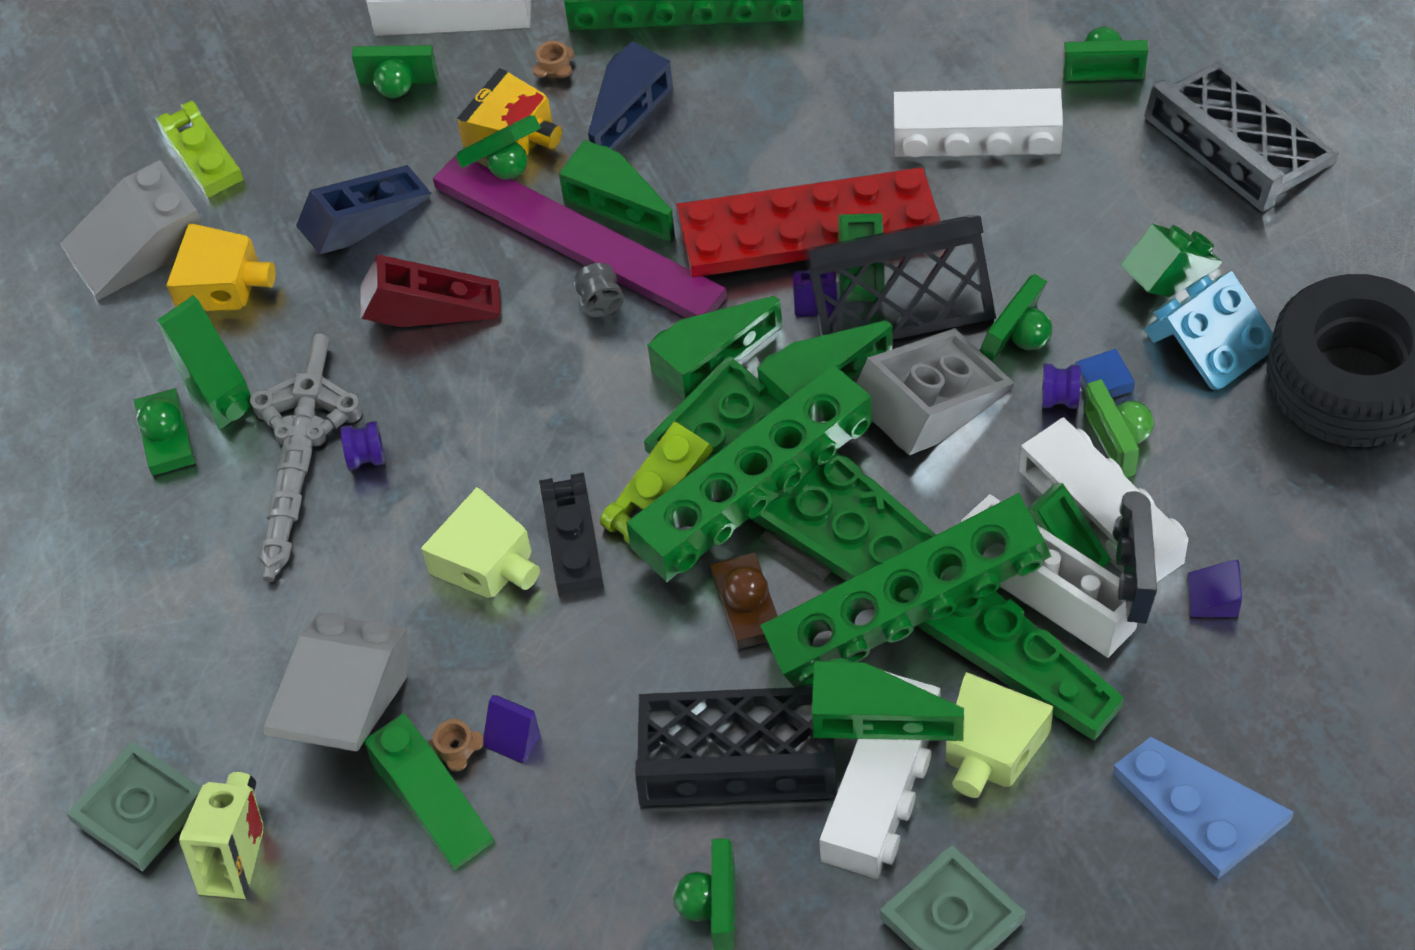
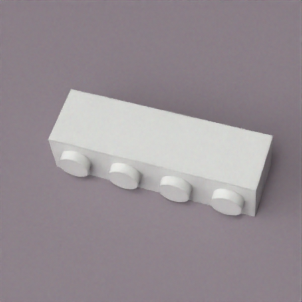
M531 0L366 1L375 36L530 28Z
M1061 88L894 92V157L1061 154L1063 133Z
M1063 417L1021 445L1019 471L1042 494L1052 485L1063 483L1110 556V562L1121 573L1124 571V568L1116 564L1118 541L1114 539L1112 531L1115 520L1122 516L1119 511L1122 497L1130 491L1143 493L1149 498L1151 503L1157 582L1184 564L1189 538L1182 525L1175 519H1169L1155 506L1149 493L1142 488L1134 486L1124 476L1117 462L1111 458H1105L1093 446L1091 439L1082 429H1075Z
M989 494L961 522L1001 501ZM1037 525L1052 557L1044 560L1043 566L1037 571L1026 576H1019L1017 574L1001 582L1000 587L1109 658L1137 627V623L1127 622L1126 601H1119L1118 599L1120 578ZM993 544L985 550L983 557H998L1004 551L1005 545Z
M889 673L940 697L941 688ZM858 739L819 839L821 862L877 880L884 863L892 865L900 843V835L895 834L900 819L908 821L914 807L916 792L911 791L916 777L922 779L925 777L930 763L931 750L926 749L929 740Z

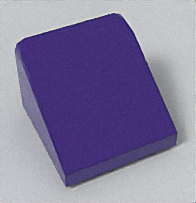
M809 270L793 272L795 315L798 317L817 316ZM835 271L820 274L823 293L837 302ZM825 300L827 315H829L834 306Z
M1239 560L1226 561L1188 573L1190 617H1239L1242 604Z
M492 695L488 704L483 735L484 746L487 749L523 763L527 760L541 737L535 712L498 695Z

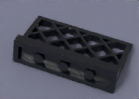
M1219 61L1173 85L1169 84L1166 80L1152 85L1144 118L1261 212L1273 207L1279 194L1328 168L1337 161L1338 152ZM1217 78L1229 89L1207 86V83ZM1186 96L1200 98V104L1192 102ZM1207 99L1229 102V108L1207 105ZM1236 103L1252 105L1258 112L1237 109ZM1215 119L1229 121V127H1224ZM1237 122L1259 125V131L1238 129ZM1266 126L1281 128L1288 135L1267 133ZM1244 142L1259 144V151L1253 150ZM1267 145L1289 148V155L1267 152ZM1297 149L1311 151L1317 158L1297 156ZM1275 166L1289 168L1290 173L1285 175Z
M972 214L803 249L805 264L809 270L821 336L831 334L830 324L839 310L859 322L857 327L868 325V322L882 301L902 314L892 329L893 340L996 319L981 233H984L981 215ZM971 243L975 261L964 275L947 264L946 260L956 246ZM945 249L940 258L931 253V251ZM922 253L936 262L923 284L903 271L913 255ZM903 257L897 267L888 261ZM878 262L894 271L880 293L860 280L869 265ZM861 266L855 276L845 270ZM942 267L961 279V282L948 301L928 288ZM838 271L851 280L837 302L823 293L820 274ZM976 271L979 285L971 280ZM899 276L919 288L905 310L886 298V295ZM857 284L877 297L863 319L843 306ZM967 284L981 293L984 311L966 314L954 306V303ZM924 293L944 305L936 319L927 323H923L911 315ZM825 300L834 306L829 315H827ZM950 310L959 315L944 319ZM907 319L917 324L902 328Z
M813 686L639 694L638 756L635 763L639 806L836 798L834 738H814L812 719L808 722L794 712L801 704L812 703ZM766 705L774 712L760 724L746 714L753 706ZM718 707L726 714L711 726L697 716L705 708ZM670 709L678 716L662 728L650 719V710ZM783 719H786L799 729L785 742L770 732ZM735 721L750 731L736 744L721 734ZM689 723L702 734L686 746L672 735ZM649 732H650L651 734H653V736H652L650 739H649ZM810 737L824 747V752L799 753L795 748ZM760 739L775 749L770 755H749L745 752ZM711 741L726 751L721 757L701 758L697 755ZM663 743L677 753L672 759L649 760V754Z

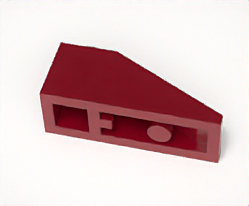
M377 254L361 284V319L398 327L498 319L501 314L499 280Z

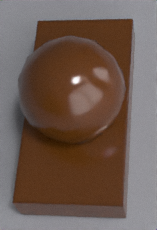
M755 552L710 565L711 574L737 649L767 642L760 625L778 615L769 593L768 582L761 571Z

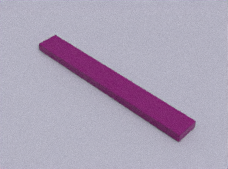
M454 156L433 177L436 189L585 266L594 263L610 265L615 271L616 282L685 318L716 311L727 298L725 287L703 276L691 277L689 269L512 179L502 180L496 177L487 166L477 161L461 168L456 156Z

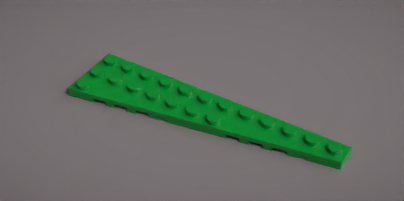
M728 355L644 440L645 451L650 454L675 421L712 446L714 450L706 461H708L781 404L767 392L766 386L731 355ZM835 453L827 463L823 465L818 464L805 474L794 489L783 491L774 498L759 516L749 518L846 581L937 535L875 480L863 474L861 468L847 456H840L838 453ZM954 565L946 568L942 572L940 579L949 581L956 578L960 574L962 567ZM910 587L903 590L897 602H910L916 597L918 588ZM996 591L986 597H972L958 604L956 610L943 619H929L917 625L918 628L1019 693L1052 705L1053 715L1094 741L1122 708L1124 697L1075 654L1068 652L1063 647V644L1047 630L1039 629L1024 616V610L1012 599L1007 601Z

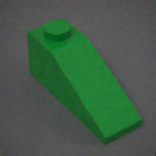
M583 140L559 172L563 201L672 242L675 238L673 213L669 205L619 152L614 151L608 146H600Z
M193 295L157 319L189 400L219 430L243 416L252 407L250 403L251 395L246 381L199 300Z
M771 296L679 320L669 329L660 331L647 344L651 371L685 400L728 355L739 361L782 328L781 300L776 296Z
M885 320L790 343L778 353H772L763 360L761 365L757 367L758 380L766 386L767 392L780 404L788 400L832 365H835L855 381L859 378L869 357L893 349L892 324Z
M834 658L827 662L814 661L812 698L814 738L963 741V707L865 662H852L844 658Z
M404 713L365 739L364 744L374 769L453 870H456L495 842L493 836L432 747Z

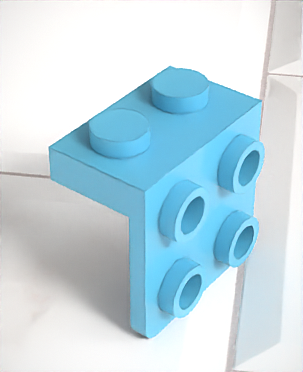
M1232 271L1213 280L1210 279L1208 274L1201 277L1185 289L1189 294L1188 297L1181 302L1173 298L1153 312L1157 319L1144 328L1153 343L1174 334L1203 379L1213 390L1225 387L1269 354L1273 331Z

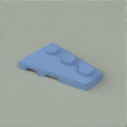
M1153 737L1148 738L1114 765L1113 775L1217 879L1287 825L1293 817L1294 812Z

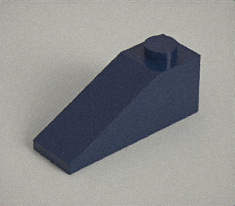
M633 41L620 53L615 54L611 58L605 70L589 127V142L614 149L673 89L670 60Z
M408 165L335 183L309 191L296 227L319 255L356 244L429 199L431 192Z

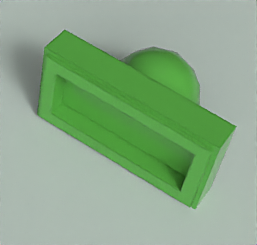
M1102 379L1087 383L1083 412L1107 457L1117 462L1125 477L1136 475L1139 454L1137 444L1148 439L1153 431L1154 419L1152 411L1145 404L1135 400L1124 401L1116 406Z

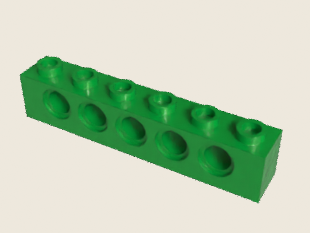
M564 0L568 30L804 20L803 0Z
M832 365L627 521L630 548L666 582L679 572L684 573L690 570L702 554L714 545H721L726 542L738 526L749 518L759 516L767 508L769 502L783 491L794 489L805 474L818 464L823 465L831 460L837 449L850 439L862 436L872 423L871 395L839 368ZM717 500H726L723 502H714ZM686 526L691 527V528L685 529V530L679 529V528H681V527H686Z
M1017 493L760 626L786 679L793 687L799 685L810 686L813 685L814 661L827 662L834 658H844L852 662H859L870 654V649L886 641L897 642L906 638L913 632V627L929 619L940 620L949 616L956 610L958 604L972 597L983 598L994 593L1000 587L1001 582L1017 574L1019 576H1026L1037 571L1043 566L1044 560L1052 556L1020 493ZM993 544L1005 545L1004 551L998 557H983L985 550ZM954 565L962 567L960 574L956 578L949 581L940 579L942 572L946 568ZM910 587L918 588V593L913 600L907 603L897 602L903 590ZM867 609L875 610L874 617L870 622L864 625L855 624L856 617L860 612ZM823 631L832 632L827 644L821 647H812L813 640L819 633Z

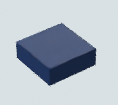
M1117 349L1075 362V364L1080 365V383L1084 390L1087 387V383L1102 379L1112 398L1134 391L1135 381Z

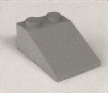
M158 160L123 178L60 244L98 301L175 261L188 223L202 225V222L194 205L162 161Z
M954 328L869 357L856 384L871 395L872 421L899 448L903 449L908 455H912L941 443L1011 391L1015 382Z
M317 613L299 636L264 724V735L357 752L407 678V628L391 626L387 622L378 620L367 622L349 619L337 613Z

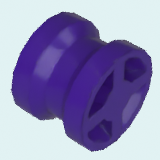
M1044 363L1042 408L1051 409L1056 404H1063L1069 409H1079L1080 365L1071 364L1068 368L1062 369L1056 368L1054 364Z
M377 421L368 422L364 428L355 429L350 425L341 427L342 447L349 471L357 470L361 464L372 463L375 466L385 464L383 442Z

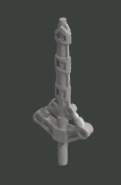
M315 334L312 337L305 373H297L295 377L267 390H259L250 398V403L256 417L265 420L269 427H273L278 443L283 445L277 467L278 476L275 492L271 494L266 519L269 520L267 537L261 541L257 556L262 563L263 580L266 582H273L275 575L280 572L281 568L289 560L292 543L288 542L292 523L298 519L302 500L300 492L305 474L308 472L312 445H322L329 431L332 429L336 430L344 422L354 423L362 416V409L357 396L347 393L322 376L329 345V338L324 334ZM295 408L294 415L282 418L279 413ZM323 408L331 413L325 417L326 420L315 416L314 410Z

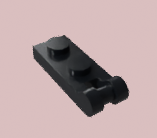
M584 472L572 474L571 479L553 482V478L539 480L558 595L604 587ZM570 497L575 498V504L558 507L557 500Z
M1130 491L1122 497L1119 507L1122 516L1115 520L1112 531L1114 539L1118 541L1116 564L1124 568L1119 579L1118 599L1119 601H1126L1127 622L1147 624L1157 593L1151 503L1149 498L1143 493Z

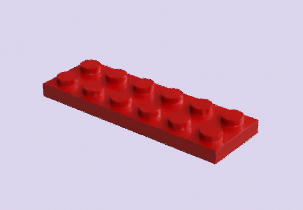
M923 167L676 204V216L691 277L805 261L803 249L838 242L837 216L842 214L882 213L883 233L941 221Z

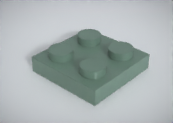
M132 741L66 814L76 826L141 871H144L186 823L201 786Z
M950 845L880 909V919L913 950H994L1025 921L1026 911L955 846Z

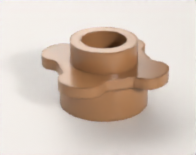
M547 41L541 44L535 51L537 64L533 66L532 70L536 77L566 78L572 73L570 60L574 58V51L572 48L566 47L562 42Z
M451 718L441 723L435 729L433 739L429 740L428 743L438 758L447 763L449 770L461 771L467 766L469 756L474 751L480 750L483 747L484 740L480 732H471L466 723L459 719ZM454 742L459 743L456 748H452L450 745Z

